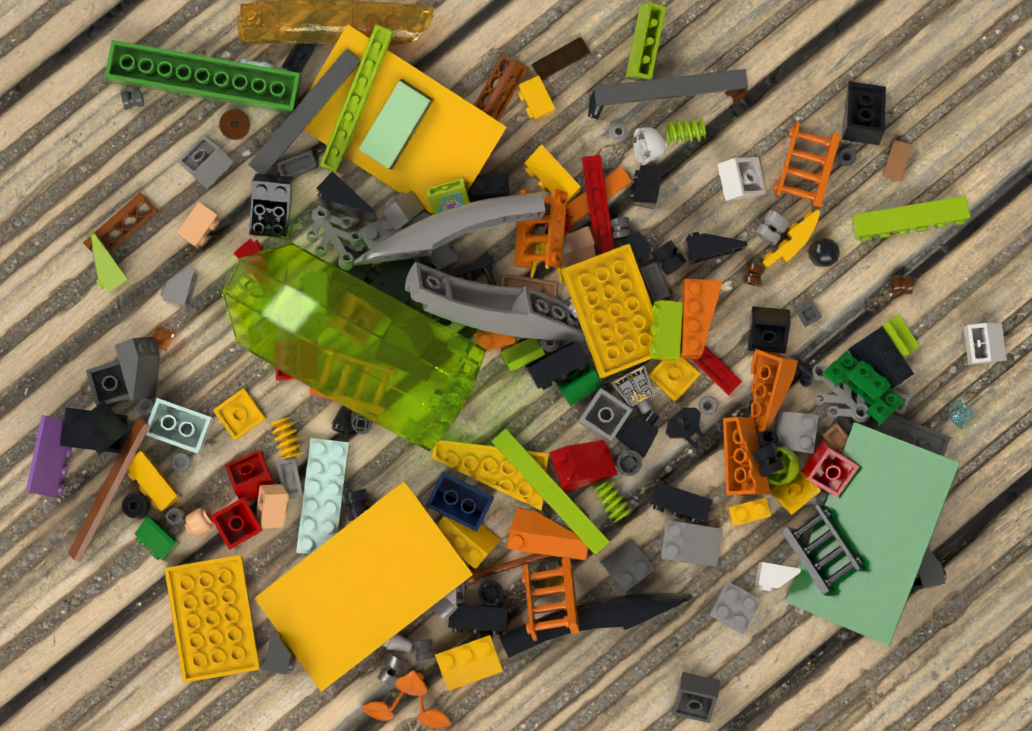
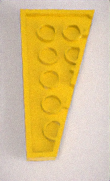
M434 439L432 459L542 511L543 498L496 447ZM527 451L541 468L547 472L549 454Z

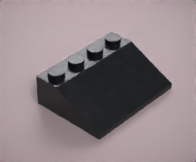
M333 171L317 186V196L323 207L329 212L332 209L335 213L369 223L378 220L375 210Z

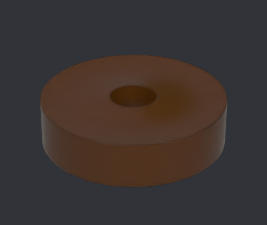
M231 109L221 116L219 127L226 138L240 140L249 133L250 120L243 111ZM233 122H238L236 128L232 127Z

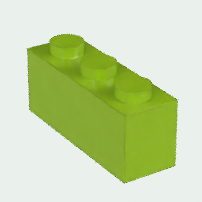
M665 300L654 302L652 307L653 324L651 326L652 343L649 348L651 359L664 361L680 360L683 302Z

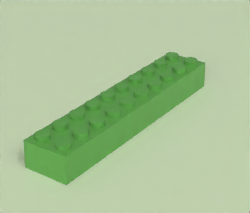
M115 40L111 41L105 78L108 82L289 114L296 109L302 78L300 73Z

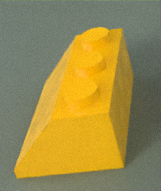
M542 144L524 163L526 167L524 169L531 178L535 177L539 181L537 185L544 192L547 190L551 196L552 189L568 192V203L580 193L581 186Z
M140 451L133 458L126 473L133 481H138L140 484L138 488L145 496L147 494L152 499L150 503L157 511L160 509L162 512H165L182 498L146 452Z
M446 516L437 524L459 556L475 569L500 541L497 536L482 524L478 532Z
M491 635L435 654L448 691L503 672Z

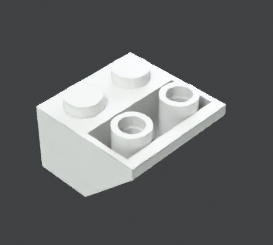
M982 323L963 327L968 365L1007 361L1002 323Z

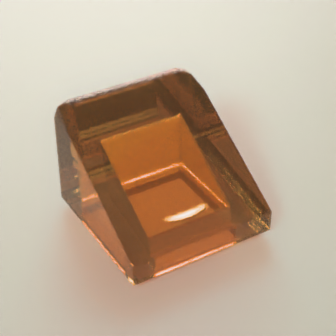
M157 326L152 337H155L160 349L167 351L175 334Z

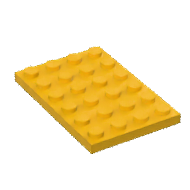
M630 244L561 269L599 377H607L651 359L649 348L652 343V304Z
M242 555L164 568L183 683L260 670Z

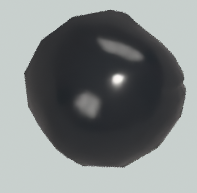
M827 238L816 240L810 245L808 252L813 264L821 267L832 266L838 261L840 256L838 244L834 240Z

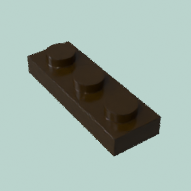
M579 37L532 63V67L537 76L539 75L543 81L590 55V51L582 37Z

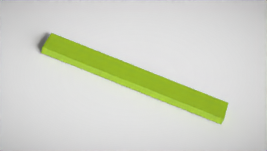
M375 24L319 166L335 173L339 172L394 31Z
M507 429L503 430L491 441L595 556L610 543Z

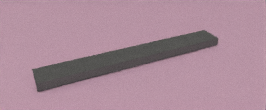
M346 49L248 165L258 174H267L359 66L361 60Z
M746 69L594 86V94L597 107L748 89Z

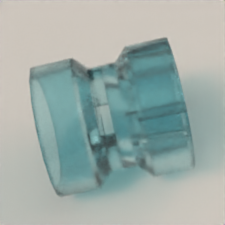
M960 402L956 406V411L950 413L948 419L957 427L963 429L966 426V421L972 419L975 413L968 406Z

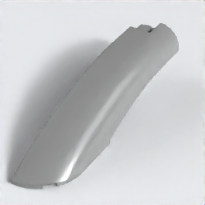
M541 192L490 198L460 205L434 214L383 240L354 261V266L431 256L433 250L468 233L504 223L542 219L545 213L543 195Z

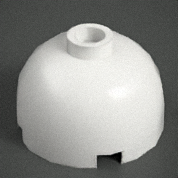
M652 127L636 129L634 137H637V143H633L637 161L643 163L642 165H652L659 162L663 158L665 149L668 146L666 138L663 137L659 130Z

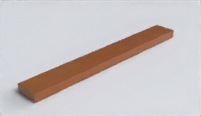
M138 417L68 552L75 561H81L150 427L144 419Z

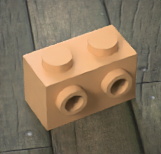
M198 202L177 231V234L198 249L199 246H203L208 240L207 234L210 230L214 231L218 226L219 216Z
M282 484L260 485L256 519L262 529L281 528L284 526V520L287 519L286 503L289 502V493Z

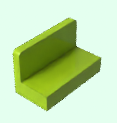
M900 315L882 325L903 357L919 348V344Z
M532 338L501 352L510 373L545 357V353L537 339Z

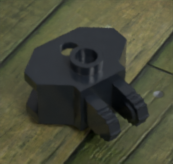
M696 407L683 408L668 420L665 433L670 439H683L696 452L700 449L697 443L691 439V436L696 433L704 444L709 442L700 431L699 421L701 413ZM679 417L683 418V423L678 422Z

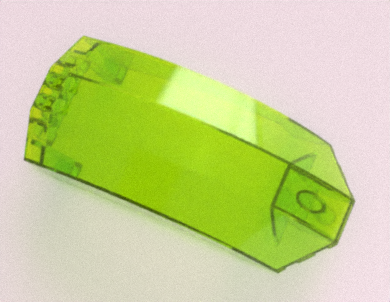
M292 242L240 258L222 291L229 320L234 331L235 341L238 345L314 390L429 452L456 421L474 388L487 350Z

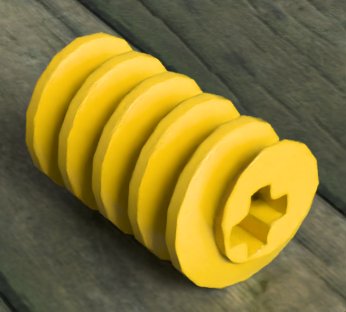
M291 417L270 424V427L276 428L272 434L279 435L274 441L281 442L276 448L283 450L279 453V457H285L283 460L303 454V451H297L301 444L295 443L299 436L292 435L297 429L290 428L295 424L288 421Z

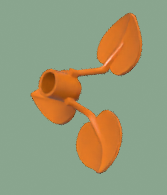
M415 670L396 680L395 686L401 692L392 706L388 707L384 702H370L361 707L370 717L380 721H388L394 717L392 710H394L403 694L408 693L412 696H419L420 712L422 714H419L417 719L420 723L434 729L446 728L452 725L449 717L443 712L435 709L424 710L423 696L427 693V687L423 682L424 676L415 672Z

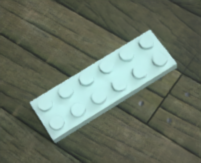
M310 439L296 553L311 554L338 533L349 442Z

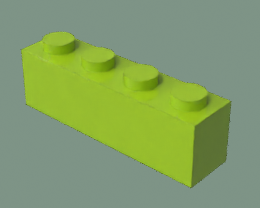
M652 2L640 5L626 79L636 82L652 80L666 11L665 6Z

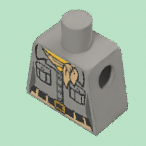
M645 366L611 383L628 407L632 408L637 405L641 414L652 410L647 399L654 396Z

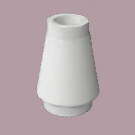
M397 633L382 646L389 650L410 652L412 641Z

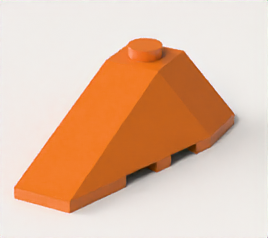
M755 349L751 364V374H753L751 418H753L756 430L760 432L769 430L794 379L798 360Z
M517 508L509 532L508 549L587 560L588 547L573 531L562 527L554 520L546 518L538 511Z

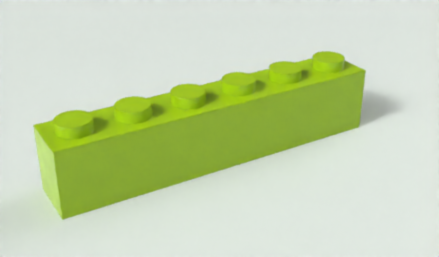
M960 196L854 214L851 217L855 240L860 239L861 242L872 240L874 236H879L880 239L891 237L892 233L897 232L898 235H905L910 233L909 230L917 229V232L927 231L928 227L935 226L936 229L947 227V224L954 223V226L966 224L965 221L970 219L967 196Z

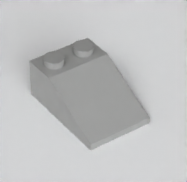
M666 520L664 523L660 559L717 567L722 529Z

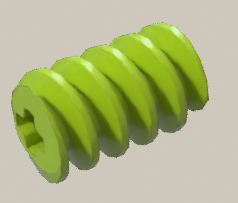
M702 117L699 118L698 123L695 118H692L690 124L687 119H684L683 125L680 120L676 121L675 126L672 121H669L668 126L665 124L668 145L671 144L672 139L675 144H678L681 138L683 144H685L686 138H689L691 143H693L694 137L697 138L698 142L701 141L702 136L706 138Z
M607 481L592 492H599L596 497L597 500L604 499L601 502V506L608 505L605 512H612L609 519L616 518L615 523L629 514L632 508L625 509L628 502H621L624 496L616 495L620 489H613L616 483H609Z

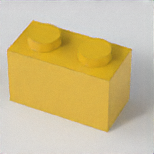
M539 75L518 85L519 91H517L520 101H525L527 105L525 111L529 119L533 118L534 122L555 113L556 109Z
M766 498L727 508L732 527L771 516Z

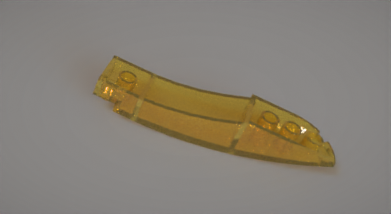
M353 0L257 1V3L241 4L238 33L243 45L293 43L336 45L347 24L369 38L375 24H379L394 31L389 46H400L415 41L424 30H427L433 18L434 7Z

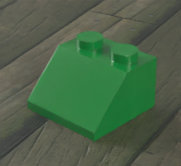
M586 363V368L578 372L576 369L569 372L570 376L562 381L559 379L554 380L569 406L574 405L603 387L596 372L589 363Z
M149 516L144 519L134 533L137 536L136 541L143 547L147 545L152 550L150 554L156 560H166L181 544L161 524Z

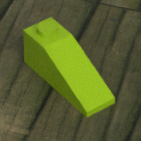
M91 230V245L95 271L98 277L96 282L102 290L106 288L110 292L128 279L96 233Z

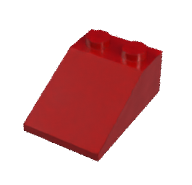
M604 440L568 445L549 452L551 462L564 493L618 475Z

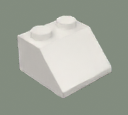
M759 157L733 158L718 164L725 201L741 200L767 194Z
M759 562L755 585L759 586V590L772 592L773 589H778L798 575L801 569Z

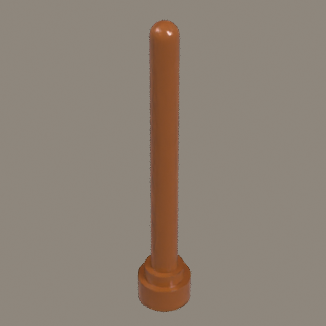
M532 554L481 571H473L471 569L470 571L473 575L467 581L469 586L477 584L481 578L552 556Z

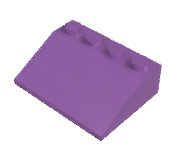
M42 415L25 492L59 498V495L63 494V476H66L68 472V465H66L67 457H70L72 453V447L60 446L64 420Z

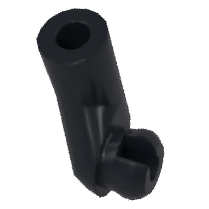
M798 359L796 369L800 372V384L803 387H808L813 381L812 369Z

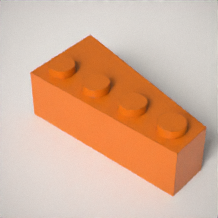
M684 279L681 283L683 313L680 358L699 359L702 356L723 281Z
M723 418L726 495L771 494L767 476L761 477L758 470L759 463H755L751 452L760 448L753 418Z

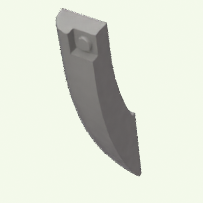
M418 262L413 264L407 275L405 290L411 293V299L421 302L424 311L472 328L509 336L545 340H586L579 319L573 316L572 311L568 308L569 305L530 287H501L472 282L445 274Z

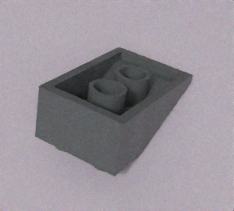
M155 337L132 338L116 344L115 349L130 401L154 398L156 396L160 360L159 345Z
M929 548L926 550L913 584V591L946 584V571L942 569L941 563Z

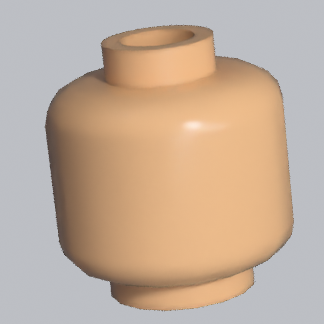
M198 508L188 514L185 524L188 533L201 536L213 528V521L210 516L213 514L204 508Z

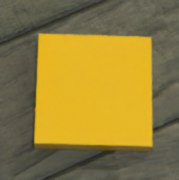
M680 358V360L676 361L661 360L648 374V377L668 397L676 402L701 373L686 359Z
M245 388L213 409L234 441H237L266 420V417Z
M799 469L797 477L792 482L777 485L770 491L772 497L791 515L821 492L817 485L805 478L801 469Z

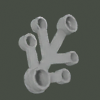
M324 207L314 209L312 212L314 224L312 229L307 232V240L309 242H316L320 227L323 226L325 230L320 244L315 248L316 256L324 257L326 255L327 246L331 240L340 256L339 267L343 270H350L354 265V257L346 252L339 238L357 245L361 242V234L357 231L348 233L333 228L330 223L349 230L352 228L353 220L350 217L339 218L333 216Z
M817 364L812 371L814 379L823 381L836 395L817 393L813 399L814 403L818 406L824 403L846 404L850 409H838L836 406H831L827 411V416L830 419H836L838 416L852 417L858 423L866 422L870 415L865 414L869 409L865 405V401L857 395V403H855L851 399V388L844 381L842 390L839 386L835 388V384L827 377L818 376L817 372L823 373L827 366ZM817 397H821L823 401H818ZM834 410L837 414L832 415L830 411ZM857 412H862L864 416H859Z

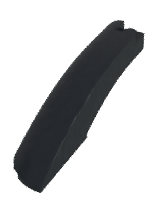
M636 593L577 604L579 631L622 627L623 630H627L691 600L693 596L692 594ZM562 609L535 620L538 623L562 619L568 615L567 611ZM526 624L499 636L508 658L545 641L571 634V630L569 627L566 628V626L538 630L537 641H533L531 634L527 633Z

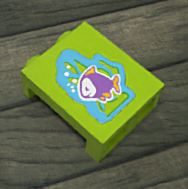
M464 178L427 188V197L433 215L471 203Z

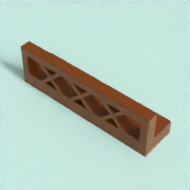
M502 54L474 106L499 121L528 68ZM508 61L509 64L507 68L503 70L505 62ZM499 79L497 86L493 87L495 80ZM489 96L488 102L484 104L485 98Z
M140 192L96 230L95 233L102 243H107V250L111 254L158 211ZM146 203L152 211L146 216H139V208ZM136 218L135 226L133 228H124L126 219ZM114 230L121 231V238L118 241H110V234ZM88 237L83 244L93 253L91 238Z

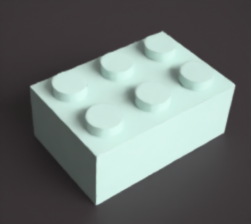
M157 398L148 420L150 427L146 435L201 455L214 419Z

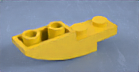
M810 210L803 216L805 220L799 224L796 221L788 227L789 232L786 236L790 241L788 242L785 239L778 245L779 249L776 252L770 251L762 257L764 261L761 265L765 267V270L779 259L786 264L800 251L814 231L820 215L819 210L815 212Z

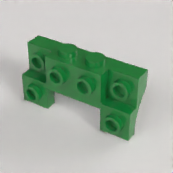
M847 351L835 360L821 375L827 377L835 384V388L844 381L849 388L871 406L865 414L872 416L879 426L895 413L904 402L901 397L890 389L891 385L884 376H880L875 372L870 364L865 363L863 360L861 362L856 360Z

